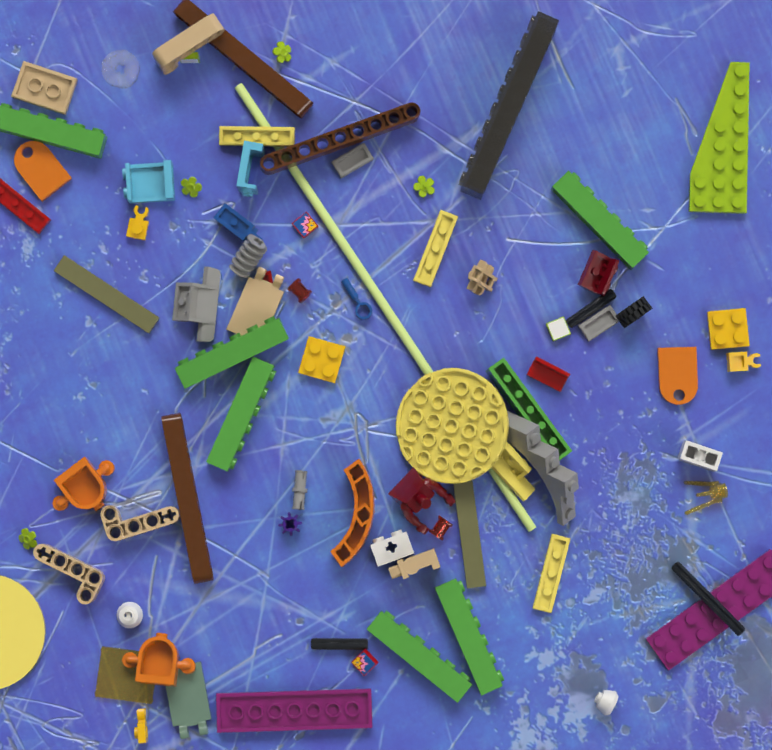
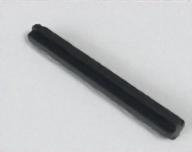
M676 562L671 567L676 575L737 636H740L745 631V627L680 562Z

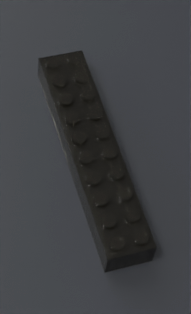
M539 11L536 16L532 15L527 28L529 33H524L519 47L522 49L521 51H516L512 62L514 67H509L504 80L506 85L502 84L496 99L499 101L498 103H493L489 114L491 119H486L481 132L484 135L483 137H478L474 146L476 153L475 155L471 154L467 162L466 168H468V171H463L458 184L461 186V192L479 200L482 199L557 29L558 19Z

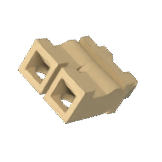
M433 548L411 556L405 561L403 558L397 560L398 564L388 569L392 579L400 576L406 579L410 577L409 574H415L419 569L432 565L433 570L441 566Z

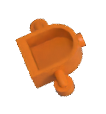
M87 457L80 459L54 479V482L64 495L56 496L53 499V507L58 511H64L68 508L70 501L72 505L80 509H94L95 512L105 506L103 501L107 494V486L101 476L112 475L115 471L114 464L111 461L105 460L99 464V469L96 470Z
M156 633V637L146 640L140 647L138 656L128 652L122 658V663L125 667L131 669L137 666L135 682L176 687L178 669H181L185 674H191L195 671L196 664L190 658L179 661V651L176 645L167 639L168 634Z

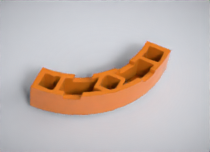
M361 459L356 460L344 469L354 494V513L346 535L330 551L341 567L349 563L363 547L369 536L374 519V489L368 471Z

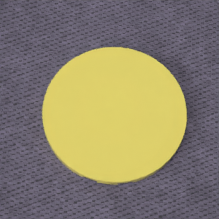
M444 368L430 372L417 380L404 395L396 417V436L406 461L422 476L447 484H459L474 480L492 468L505 448L509 432L507 409L498 390L481 375L460 368Z
M0 575V689L18 682L33 669L44 647L46 628L40 605L30 591L19 582Z

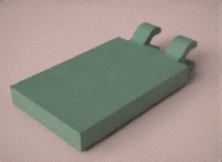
M201 661L195 662L196 669L191 674H185L181 669H178L176 687L166 686L173 727L179 726L181 739L190 737L189 726L198 725L200 735L209 733L206 720L212 719Z

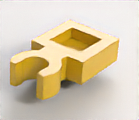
M136 205L134 207L136 217L129 219L126 237L146 241L149 221L144 219L148 216L149 209L146 207L145 212L139 214V206Z
M747 352L726 353L728 372L748 371V365L751 368L761 367V364L753 362L755 357H760L758 353L750 354L748 357Z
M141 708L137 710L138 723L137 727H134L135 739H138V743H147L146 708Z

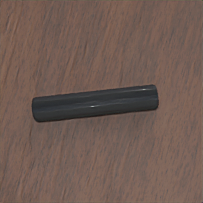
M612 289L608 290L605 295L599 296L566 320L568 326L573 328L616 298L615 292Z
M366 638L311 639V649H368V639Z

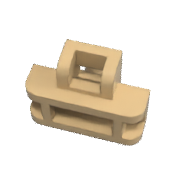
M480 260L478 265H474L468 273L470 282L466 289L476 295H482L484 290L492 292V286L498 279L492 275L494 267Z

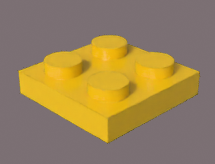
M746 308L707 312L710 350L750 346Z
M308 336L298 373L335 383L345 346Z

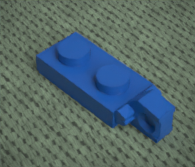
M226 203L213 217L243 242L248 240L247 236L249 234L255 235L262 240L256 234L258 229L255 228V225Z

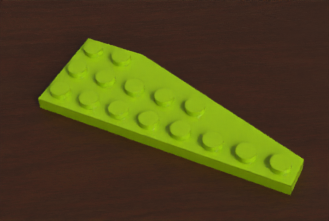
M730 62L689 174V212L747 213L750 62Z

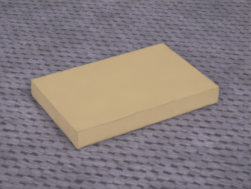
M23 61L11 97L66 115L78 79Z

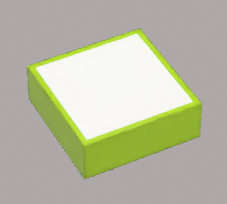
M193 52L180 62L200 63L199 53Z
M564 316L546 323L553 342L571 335Z

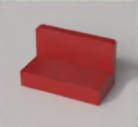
M536 356L526 375L561 392L570 373Z

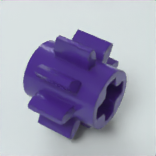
M288 512L287 518L281 516L283 524L278 526H283V534L286 531H290V536H293L294 530L300 532L297 527L302 522H297L298 514L294 518L291 517L290 512ZM293 519L295 521L293 523L295 528L287 529L286 520L291 521Z

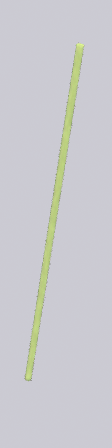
M243 83L237 85L234 89L260 127H271ZM273 146L276 151L285 148ZM285 154L281 159L284 162H289L292 160V157ZM298 166L288 168L423 374L426 375L433 372ZM490 468L488 472L527 531L530 532L535 529L536 525L512 489Z

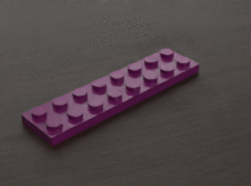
M771 549L710 592L737 620H740L772 597ZM699 599L645 639L669 671L729 627Z
M371 688L216 693L217 733L373 728Z

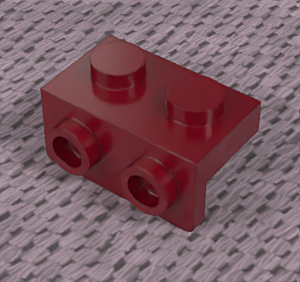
M592 250L577 285L594 294L605 295L610 288L613 275L618 270L619 260Z

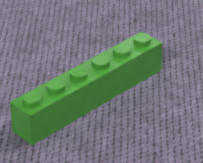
M1 103L0 132L39 141L47 145L95 158H102L108 138L103 133V130L93 128L92 130L85 129V125L79 123L70 125L61 118L52 120L48 119V115L42 113L33 115L27 109L19 108V110L12 109L11 105Z
M568 170L552 186L551 190L632 270L649 253L647 245L641 240L638 241L634 237V232L629 227H624L620 223L621 219L615 213L611 214L607 210L608 206L601 199L598 201L593 196L595 193L590 187H584L580 183L581 179L576 173H571Z
M272 316L264 320L265 324L260 327L257 324L246 329L247 333L243 335L237 333L229 337L231 340L223 344L220 341L212 345L213 349L208 352L203 349L195 353L196 357L191 360L187 357L178 361V366L175 367V370L184 389L288 340L289 336L280 317L275 319Z
M252 357L208 456L207 463L227 472L230 469H234L238 460L235 456L238 451H242L245 445L243 438L245 434L249 435L253 424L250 422L253 416L257 417L261 406L258 404L261 398L265 399L269 389L266 386L269 381H273L277 371L274 370V365Z
M504 357L485 371L515 413L539 425L541 441L558 449L559 461L572 452L571 448Z
M455 578L434 587L480 694L484 695L502 687L501 682L504 681L501 671H496L494 667L496 660L493 653H488L486 645H489L485 634L481 635L478 630L481 625L477 616L473 617L471 614L472 604L469 598H464L462 592L465 591L462 581L457 582Z
M387 610L385 613L380 611L367 630L458 703L471 687L472 683L469 682L471 678L463 671L459 674L454 670L456 666L448 659L444 662L439 658L441 654L433 647L428 649L421 637L418 635L413 637L408 633L411 629L403 623L397 624L394 621L396 617Z

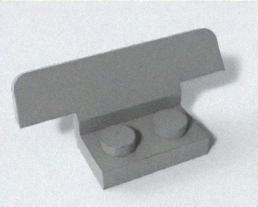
M204 267L202 284L176 283L172 320L198 323L197 341L210 342L214 339L221 274L218 269L212 267Z

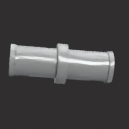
M295 470V484L292 488V492H294L292 509H305V493L308 490L306 488L307 471Z

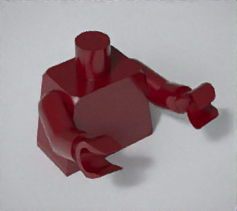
M414 467L388 493L400 505L404 518L413 526H416V530L422 534H426L430 528L421 523L413 512L418 513L422 508L428 509L431 506L430 499L435 493L443 497L446 504H449L450 507L456 502L452 494H447V490L438 482L424 478Z

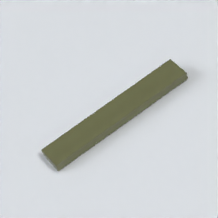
M65 255L54 269V272L149 334L160 319Z
M471 480L453 484L467 589L486 586L473 481Z

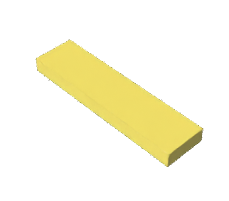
M219 126V145L243 146L244 141L262 143L264 146L288 147L295 144V127Z
M440 210L413 279L414 282L431 288L458 216Z
M551 534L533 609L552 613L570 538Z

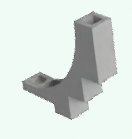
M507 411L509 418L507 442L519 450L537 470L554 501L557 523L564 526L576 517L574 492L579 489L578 474L560 465L558 449L541 441L538 424Z

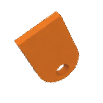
M39 141L25 142L15 152L14 164L16 169L42 202L72 179L50 149ZM26 148L33 150V154L29 158L23 156V151Z
M657 348L658 381L661 396L667 402L674 405L688 403L695 397L698 390L697 348ZM676 390H681L684 393V398L681 401L676 400L673 396Z

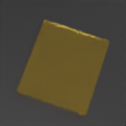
M102 646L95 697L152 704L155 685L135 682L137 666L130 669L122 663V658L126 653L132 652L138 656L139 651Z

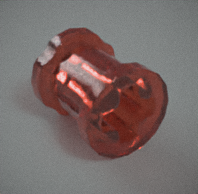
M300 278L295 280L287 289L299 299V303L304 302L312 294V291L308 290L301 283Z
M438 516L437 523L432 529H429V532L443 541L444 534L453 524Z

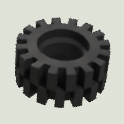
M643 296L618 313L616 318L626 328L653 308Z

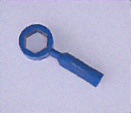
M345 278L341 283L351 299L357 303L355 308L356 316L361 320L369 319L372 315V307L366 302L361 303L359 301L357 292L349 279ZM360 306H367L369 308L368 316L361 317L357 311Z

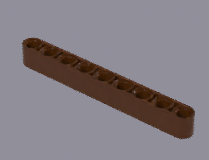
M182 0L173 11L189 27L208 16L190 0ZM225 30L221 35L209 42L210 45L299 118L302 119L314 105L308 97L228 31Z
M413 102L266 154L261 158L260 169L264 174L272 175L407 126L418 120L420 107ZM409 109H413L416 112V115L414 117H410L407 115L406 111ZM396 116L399 121L391 123L389 117ZM378 122L381 128L375 130L371 127V123ZM357 128L361 129L363 131V135L356 136L354 135L353 130ZM337 135H343L345 137V141L342 143L337 142L335 140V137ZM323 141L328 146L325 149H320L317 144ZM302 148H307L310 153L304 156L299 151ZM288 154L292 157V160L284 162L281 157ZM266 161H272L274 166L267 169L263 164Z
M180 412L161 416L194 584L213 581V571L182 416Z

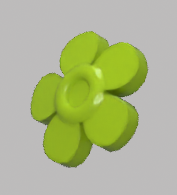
M282 41L277 42V47L272 50L273 55L277 56V62L283 63L284 60L289 62L291 60V55L289 54L291 47L285 45Z
M193 176L188 180L184 178L181 181L183 186L182 193L188 195L190 192L191 197H197L198 192L202 190V185L196 183L197 179Z
M419 176L417 179L418 183L413 185V189L419 191L418 195L422 198L426 197L427 194L432 195L435 191L431 187L434 184V180L432 178L426 180L424 176Z
M27 528L22 529L18 538L23 543V547L27 550L31 547L35 548L37 546V541L34 540L36 533L34 531L29 532Z

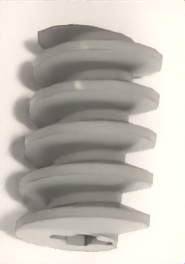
M252 234L247 236L248 240L243 242L244 246L239 248L240 251H237L236 257L232 258L233 264L229 265L230 269L240 277H249L251 271L255 269V266H257L259 260L267 251L265 243Z

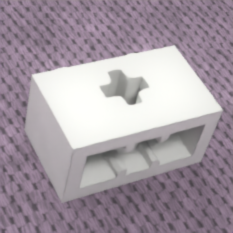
M685 440L682 443L677 460L715 472L718 470L723 452Z
M402 530L392 532V537L384 539L381 536L373 539L374 544L370 546L378 567L414 554L407 532L403 533ZM388 542L397 544L394 553L386 550L385 547H388Z

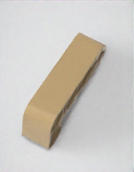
M212 13L155 49L152 56L163 74L167 75L178 67L179 61L221 35L225 29L215 14Z
M105 506L100 513L106 535L111 541H121L175 524L181 517L179 509L172 506L122 521L119 509L115 506ZM108 509H113L115 512V517L111 520L106 517ZM169 510L176 513L173 516L174 520L166 518L163 519L165 523L162 524V517L159 513L162 512V516L168 515ZM152 515L158 519L157 524L153 527L148 523V518ZM133 521L139 524L137 532L130 530V524ZM115 527H118L121 531L118 538H114L111 535V531Z
M39 544L34 548L33 554L35 559L82 582L77 592V600L81 604L94 602L105 581V575L101 570L48 544ZM46 548V553L53 554L55 552V554L52 557H41L42 553L39 551L40 549ZM60 555L65 558L63 566H58L56 563V559ZM76 564L82 566L83 570L80 575H76L73 571ZM94 572L100 576V580L96 584L90 578ZM84 590H88L91 593V598L88 601L82 598Z

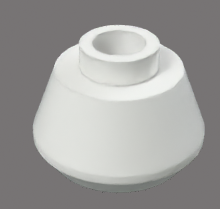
M134 602L123 603L117 610V620L125 628H134L143 619L141 607Z
M603 690L602 693H597L594 702L597 703L596 708L603 715H610L619 697L617 692Z

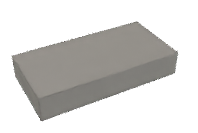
M362 143L333 160L332 164L342 179L371 162L374 158L365 143Z
M609 305L578 325V327L589 342L617 324L619 320L616 318L617 314Z

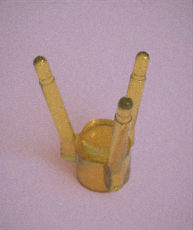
M684 481L685 485L712 486L709 487V491L697 493L696 496L710 495L711 499H713L685 511V515L714 503L722 502V499L728 498V490L725 483L719 484V481Z

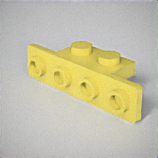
M506 442L500 458L493 465L492 469L522 501H525L535 490L524 477L532 468L515 451L514 447Z

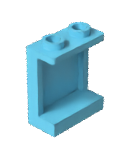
M244 141L236 185L238 191L242 192L241 195L253 197V194L258 195L257 186L248 184L253 156L262 158L265 155V148L262 143Z
M163 160L162 163L133 165L125 163L122 175L123 180H126L127 187L123 188L124 199H127L130 204L175 201L173 163L171 160Z

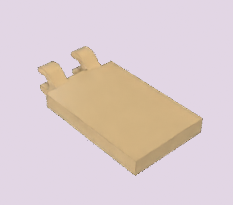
M258 267L255 278L248 277L226 330L243 335L247 333V328L256 324L260 327L265 324L264 320L274 316L284 294L283 291L279 290L284 277L276 274L272 284L263 280L267 270Z

